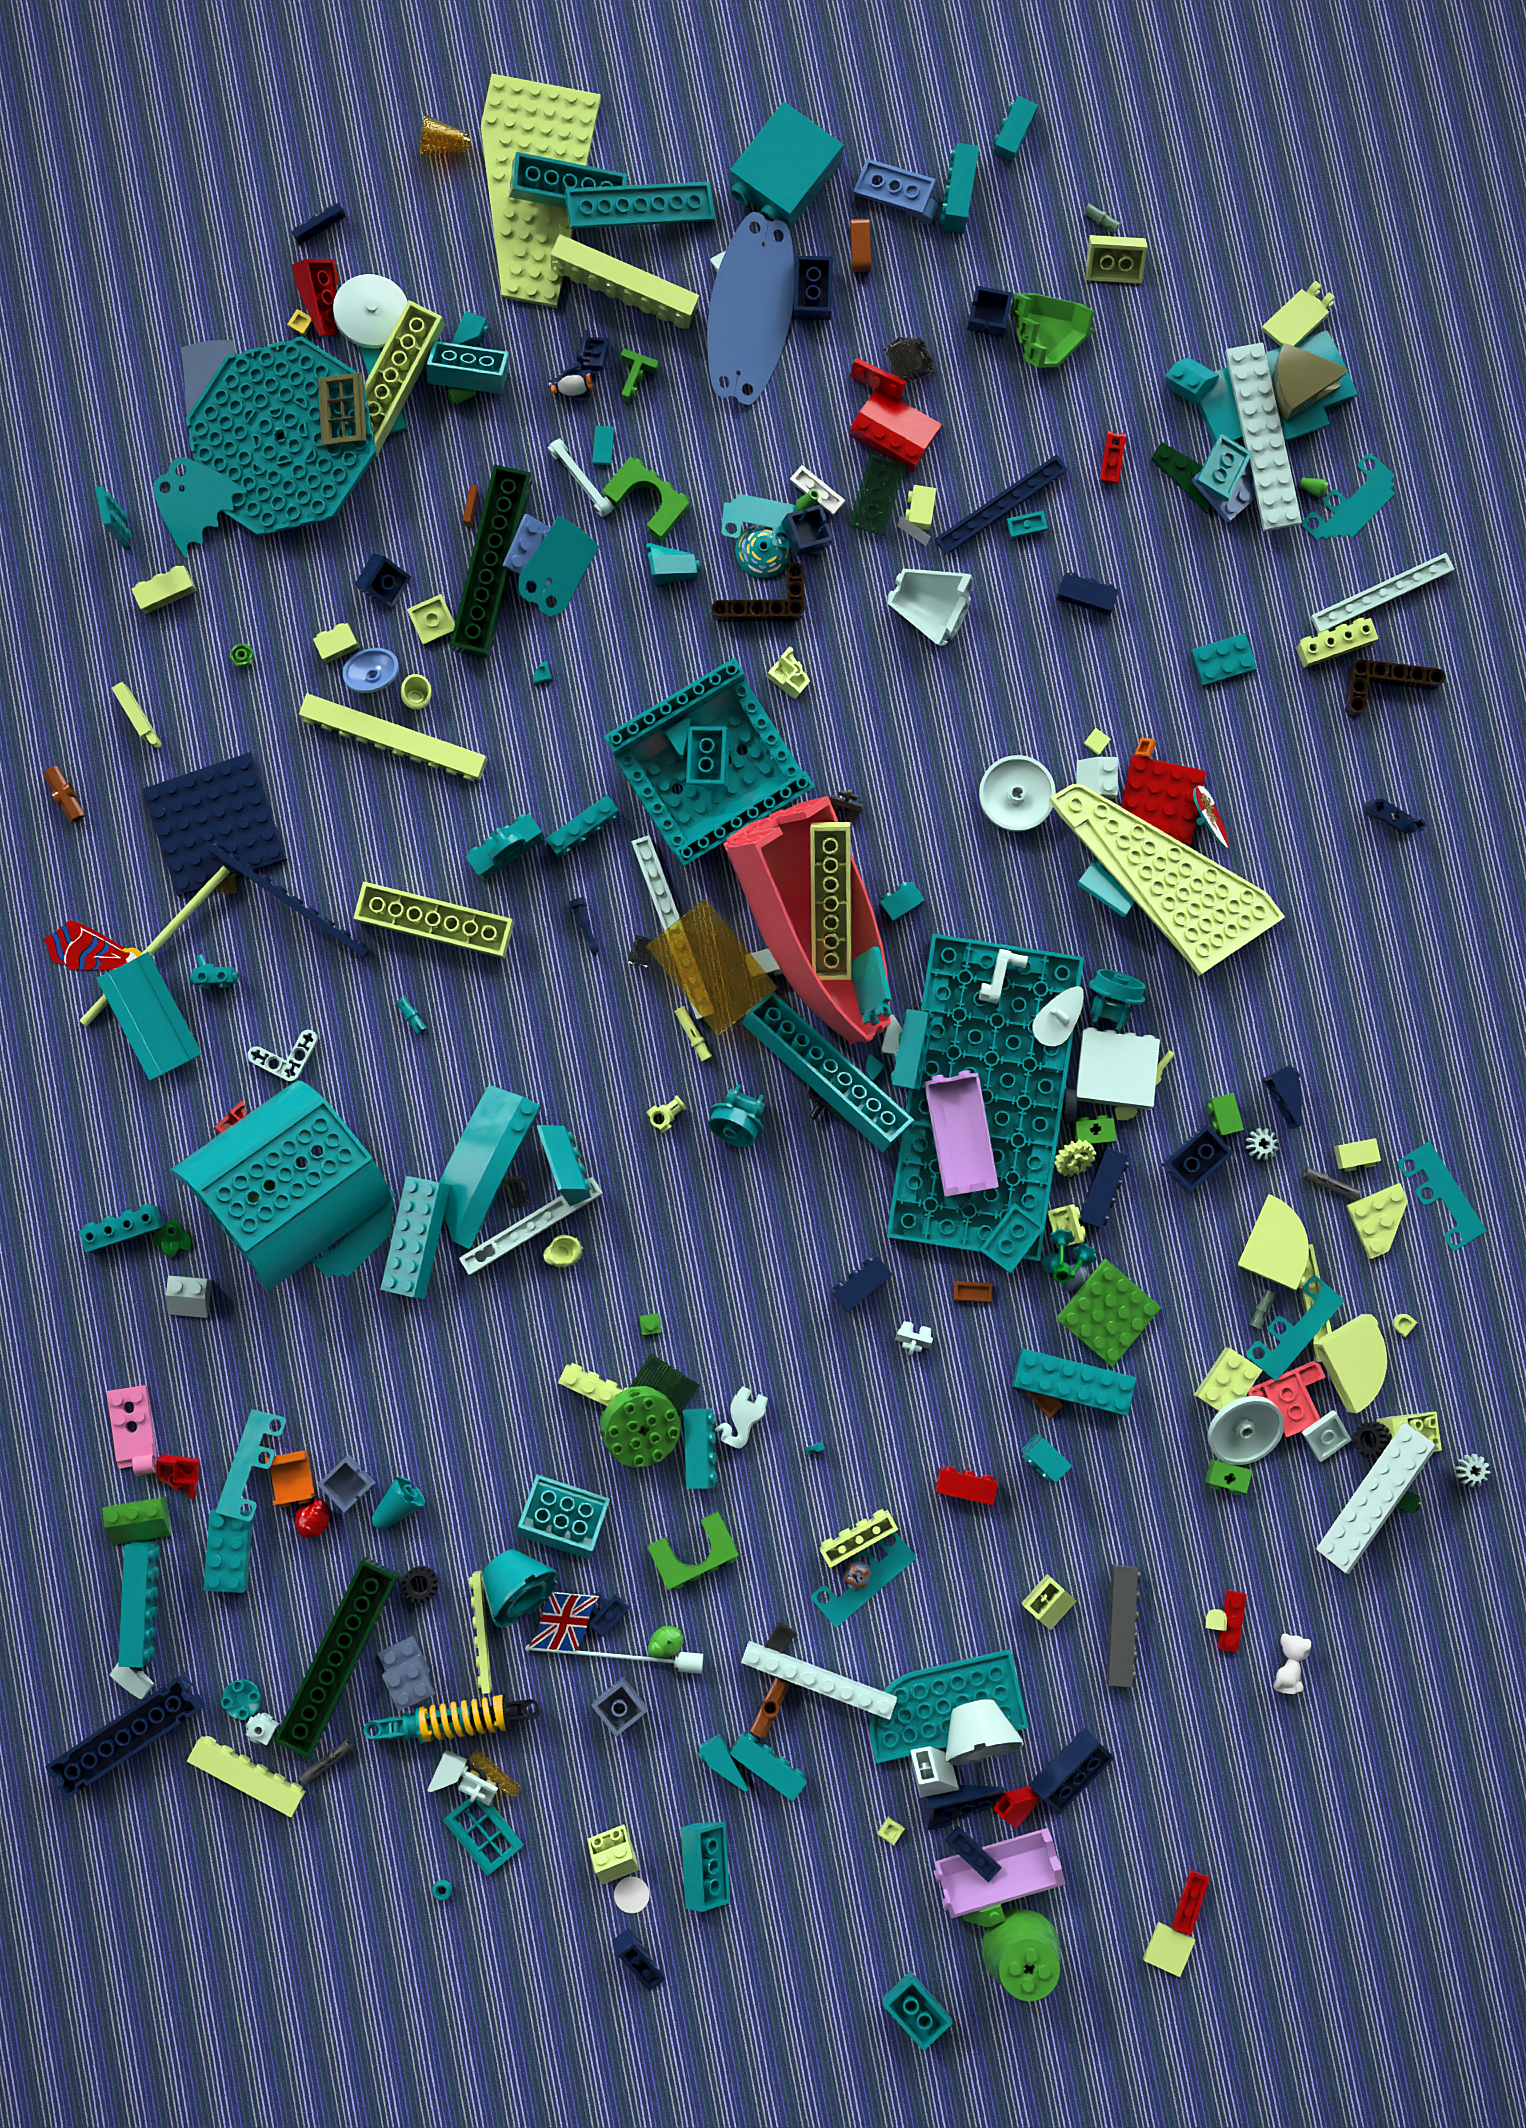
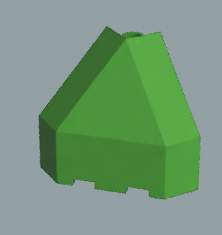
M1014 293L1010 314L1012 319H1015L1018 327L1016 333L1020 344L1024 346L1025 353L1023 355L1025 361L1036 367H1059L1094 332L1095 329L1091 328L1095 311L1087 308L1085 304L1035 293Z

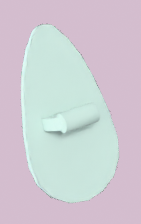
M1076 986L1060 993L1036 1015L1032 1030L1035 1038L1041 1044L1057 1046L1067 1040L1074 1029L1082 1009L1084 995L1081 987Z

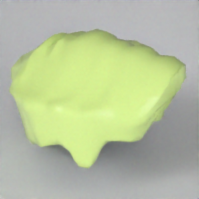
M566 1234L555 1237L550 1246L544 1250L543 1257L545 1262L550 1265L566 1268L574 1265L581 1258L583 1247L577 1238Z

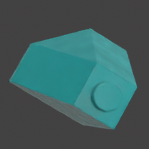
M651 543L646 544L653 586L698 578L697 572L701 570L699 560H695L694 554Z

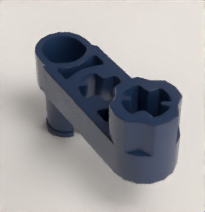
M1372 799L1366 801L1364 805L1367 815L1375 816L1403 833L1423 831L1424 828L1421 827L1426 826L1424 820L1412 818V816L1384 799ZM1391 813H1395L1396 820H1392Z

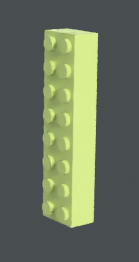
M559 234L551 252V269L554 273L560 276H568L576 283H584L594 291L600 290L610 298L616 297L628 306L634 305L639 307L644 313L655 314L660 320L671 321L679 328L689 329L697 311L698 294Z
M408 300L365 383L377 453L376 457L424 368L434 341H438L446 325L442 316Z
M811 822L812 967L820 980H851L850 822Z
M364 881L354 914V919L360 923L505 959L514 926V921L511 918Z

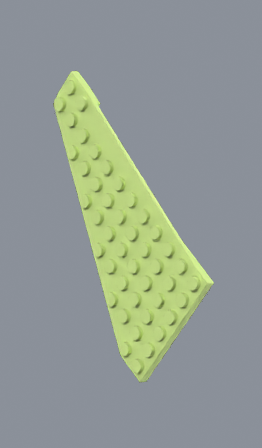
M1072 784L1048 800L1059 816L1185 957L1198 976L1285 918L1265 891L1084 785Z

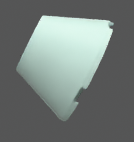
M994 1700L970 1702L952 1710L945 1760L948 1765H963L984 1761L983 1758L995 1756L996 1758L1021 1748L1024 1745L1023 1739Z

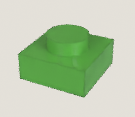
M659 1313L640 1316L642 1335L662 1332Z

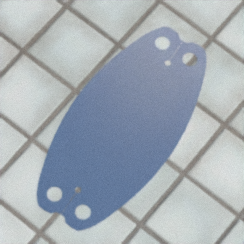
M752 212L745 217L723 256L712 290L707 329L709 373L714 392L717 396L728 398L729 396L736 397L740 403L750 405L757 400L778 363L788 334L794 300V256L788 226L780 220L769 221L768 223V220L757 212ZM751 222H757L760 225L759 233L753 234L750 231L749 225ZM775 230L782 231L784 238L781 242L774 240L773 232ZM764 241L766 243L765 247L762 246V242ZM721 376H726L730 382L727 388L720 387L718 382ZM746 383L750 384L753 388V392L749 396L742 392V387Z

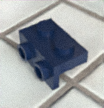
M589 330L584 331L583 337L580 338L581 348L580 351H577L576 356L577 362L582 364L581 369L604 370L610 345L609 338L590 337Z

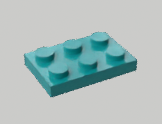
M1220 434L1195 483L1227 502L1231 498L1252 452Z
M1246 633L1191 650L1202 687L1257 669Z
M1014 1203L979 1251L1011 1274L1045 1226Z

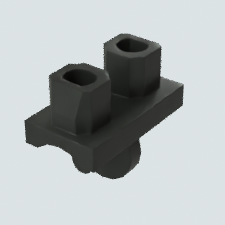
M849 787L847 792L840 790L839 795L846 797L845 799L831 794L829 799L835 814L839 815L841 806L848 808L845 818L855 821L859 812L862 811L864 804L849 800L857 801L858 795L851 793L853 788Z

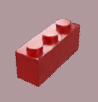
M945 1465L944 1468H939L935 1492L994 1505L998 1481L994 1480V1476L983 1474L982 1477L975 1476L973 1471L964 1470L961 1473L957 1472L955 1467Z

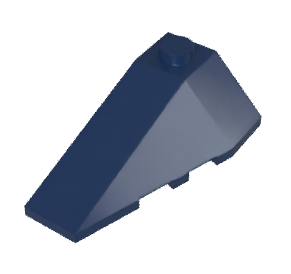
M958 1785L959 1790L921 1797L927 1831L946 1827L952 1824L951 1820L962 1816L963 1819L969 1817L968 1814L976 1809L983 1811L996 1805L1005 1793L1004 1787Z

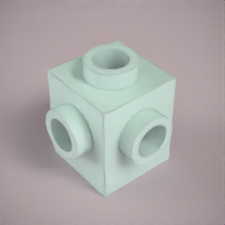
M258 1713L255 1717L251 1716L246 1725V1728H248L246 1735L254 1743L260 1744L261 1742L268 1745L280 1723L272 1720L273 1717L269 1714Z

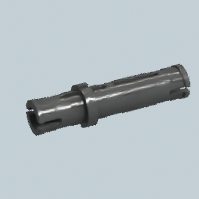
M1307 1167L1303 1173V1178L1317 1183L1321 1188L1326 1187L1354 1201H1357L1360 1196V1189L1329 1177L1325 1172L1320 1173ZM1316 1176L1329 1181V1183L1317 1179ZM1334 1185H1338L1342 1188L1347 1189L1348 1191H1344L1338 1187H1335Z
M346 1739L335 1749L331 1748L327 1755L299 1775L300 1781L306 1786L334 1763L338 1764L342 1757L354 1750L352 1743Z

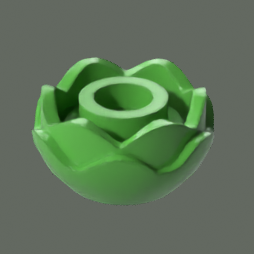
M237 644L231 650L230 659L236 666L246 667L252 663L254 652L247 644Z

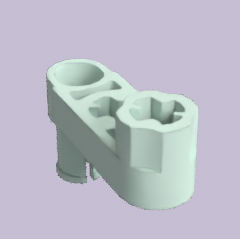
M999 949L991 985L982 983L979 1000L998 1004L1006 966L1009 964L1025 968L1028 956L1011 953V951Z

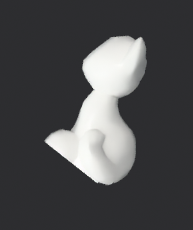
M1284 1633L1281 1636L1280 1642L1283 1647V1653L1289 1659L1285 1666L1278 1670L1273 1687L1276 1691L1295 1694L1303 1691V1685L1299 1681L1301 1676L1299 1661L1305 1660L1308 1657L1311 1641L1300 1636H1290Z

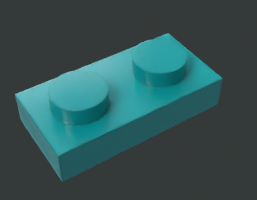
M1044 511L1006 520L1010 539L1047 531L1048 529Z

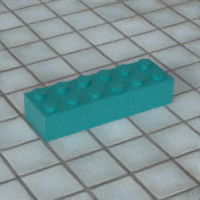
M516 152L512 160L509 197L567 209L564 194L566 188L626 186L627 174Z
M406 1176L380 1290L425 1299L451 1185Z
M1020 1349L1011 1387L1128 1416L1136 1377L1027 1349Z
M134 1541L124 1546L118 1667L142 1668L155 1657L156 1649L153 1646V1639H155L157 1632L156 1627H154V1619H156L158 1611L157 1607H155V1599L158 1597L156 1579L159 1578L157 1559L160 1558L158 1542Z

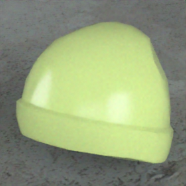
M418 674L408 676L401 686L403 702L411 709L418 710L426 707L431 698V685L428 680Z

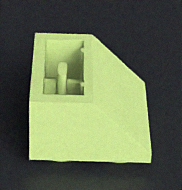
M1047 1574L1021 1604L1051 1630L1075 1604L1076 1600Z
M625 1825L587 1839L595 1873L602 1885L639 1870L635 1851Z

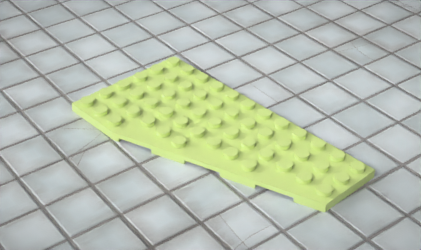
M497 74L491 75L481 122V133L502 298L553 308L558 307L564 275H557L551 269V252L559 234L572 239L574 229H570L566 208L509 197L512 160L516 152L587 166L601 94Z

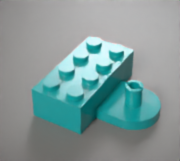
M529 813L515 819L516 822L511 826L506 825L503 828H497L496 832L498 835L493 831L490 837L484 840L482 846L479 848L474 847L468 851L466 859L482 882L545 839L542 831Z

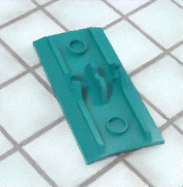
M149 952L96 978L149 1081L202 1054Z

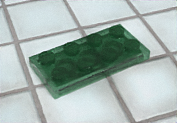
M874 454L869 455L848 526L885 536L906 464Z

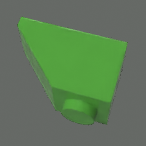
M1001 1904L962 1915L964 1921L984 1927H990L1006 1921Z

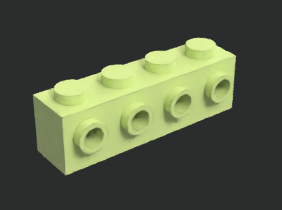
M1359 618L1353 621L1352 625L1342 624L1336 627L1335 631L1329 632V630L1320 632L1318 637L1311 638L1309 636L1301 639V643L1296 647L1303 668L1374 644L1379 638L1371 618L1366 620Z
M574 1363L565 1366L558 1381L559 1384L606 1406L611 1403V1399L616 1394L624 1391L617 1387V1383L608 1379L605 1382L599 1379L600 1375L591 1371L586 1373L582 1371L581 1366Z
M881 1509L873 1514L872 1519L868 1521L863 1519L856 1523L857 1527L849 1530L847 1528L841 1531L838 1538L834 1540L829 1538L822 1542L820 1551L829 1568L897 1531L898 1528L889 1511Z

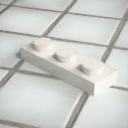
M803 465L790 478V482L805 494L812 489L818 491L820 497L817 504L822 505V508L832 516L845 503V500Z

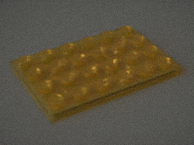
M706 898L646 945L647 949L717 1036L778 988Z

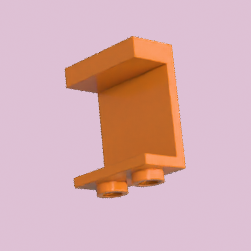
M307 1450L274 1456L270 1466L275 1500L272 1501L273 1505L279 1504V1508L291 1506V1502L298 1501L299 1504L310 1502V1498L315 1496ZM270 1457L265 1459L266 1463L270 1460Z

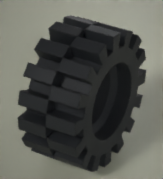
M1369 1422L1357 1427L1356 1431L1358 1433H1354L1357 1439L1353 1440L1354 1443L1358 1444L1355 1448L1360 1449L1358 1453L1360 1455L1364 1454L1363 1457H1380L1390 1443L1389 1437H1392V1435L1387 1434L1389 1429L1384 1428L1385 1425L1383 1423ZM1371 1433H1374L1376 1436L1375 1447H1372L1369 1441Z
M416 1566L410 1569L403 1577V1583L401 1584V1587H403L402 1592L413 1603L427 1602L435 1595L438 1589L439 1581L436 1578V1573H433L431 1568H426L427 1566ZM417 1577H423L427 1581V1589L423 1592H418L413 1588V1581Z

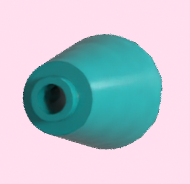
M399 1476L393 1481L372 1515V1524L375 1528L386 1530L424 1506L425 1499L423 1494L417 1487L413 1489L410 1486L412 1483L410 1480Z

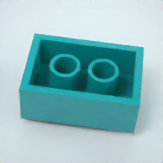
M1035 1434L1020 1450L1023 1453L1021 1457L1034 1468L1037 1466L1038 1468L1035 1471L1048 1482L1052 1480L1056 1483L1072 1467L1054 1447L1038 1434Z
M911 1971L882 1997V2003L886 2010L923 2051L953 2024L951 2015Z

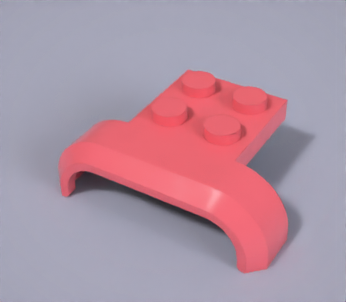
M1312 1361L1282 1374L1276 1381L1270 1379L1251 1387L1247 1395L1248 1397L1258 1396L1266 1398L1278 1407L1284 1419L1283 1434L1286 1438L1307 1429L1320 1419L1305 1386L1325 1378L1320 1364Z

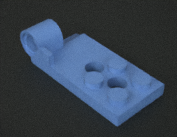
M866 159L853 191L855 196L904 210L906 215L915 217L923 224L932 223L939 206L934 199L930 198L936 179L871 159ZM875 179H881L882 183L880 185H874L873 181ZM893 184H898L900 186L899 189L895 191L891 190L890 187Z

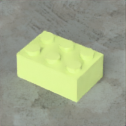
M1225 1347L1194 1396L1219 1412L1229 1403L1244 1398L1262 1372V1369L1231 1348Z

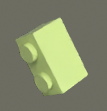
M914 485L913 491H909L907 502L911 503L910 509H906L905 519L919 529L930 530L936 488Z
M348 623L338 624L333 630L329 632L323 631L313 639L325 664L360 648Z
M1376 1138L1334 1146L1338 1169L1345 1168V1172L1357 1170L1356 1166L1362 1164L1364 1168L1376 1166L1375 1162L1381 1161Z

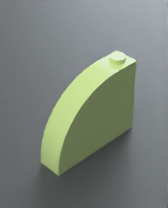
M1268 1194L1240 1258L1238 1267L1297 1291L1298 1287L1302 1289L1306 1280L1303 1275L1307 1267L1309 1254L1307 1234L1301 1220L1292 1208L1280 1199Z
M1361 1314L1313 1343L1347 1412L1351 1413L1362 1411L1374 1400L1381 1389L1386 1374V1346L1378 1328V1322L1372 1314Z

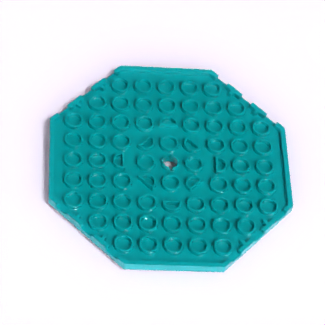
M302 336L287 342L281 341L269 344L270 346L257 347L245 350L244 353L227 355L186 417V424L190 434L191 452H193L194 461L219 472L247 491V493H235L232 496L233 511H221L259 536L335 518L377 455L364 378L367 441L330 447L322 446L318 379L358 372ZM353 382L343 383V398L353 397ZM339 383L329 385L330 400L340 398ZM354 401L344 402L345 417L355 416ZM340 402L330 404L331 419L341 418ZM355 420L345 421L346 436L356 435ZM341 422L331 423L332 438L342 437ZM280 432H284L285 439L278 441L277 435Z

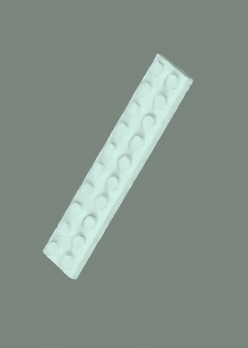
M1263 343L1226 349L1225 355L1245 448L1252 452L1248 462L1263 532L1300 525L1302 521Z

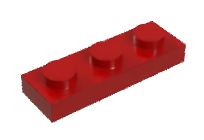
M858 358L854 360L849 376L898 400L901 399L907 381Z
M1226 1590L1223 1612L1227 1616L1226 1631H1219L1217 1648L1220 1650L1238 1653L1246 1593Z
M1189 1869L1171 1926L1172 1929L1192 1935L1210 1879L1209 1876Z

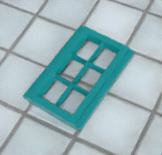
M470 1796L447 1815L443 1821L488 1876L521 1849L524 1843L492 1803L487 1805L477 1799L474 1800L473 1803L476 1802L485 1813L477 1821L467 1809L473 1804L470 1802ZM463 1812L474 1823L466 1831L456 1819ZM487 1818L498 1829L491 1837L480 1825ZM476 1827L487 1839L479 1847L469 1836V1833ZM500 1834L511 1845L504 1853L493 1842ZM489 1844L499 1854V1857L492 1863L481 1851Z

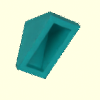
M688 717L665 731V737L681 759L684 758L688 740V729L691 726V718Z

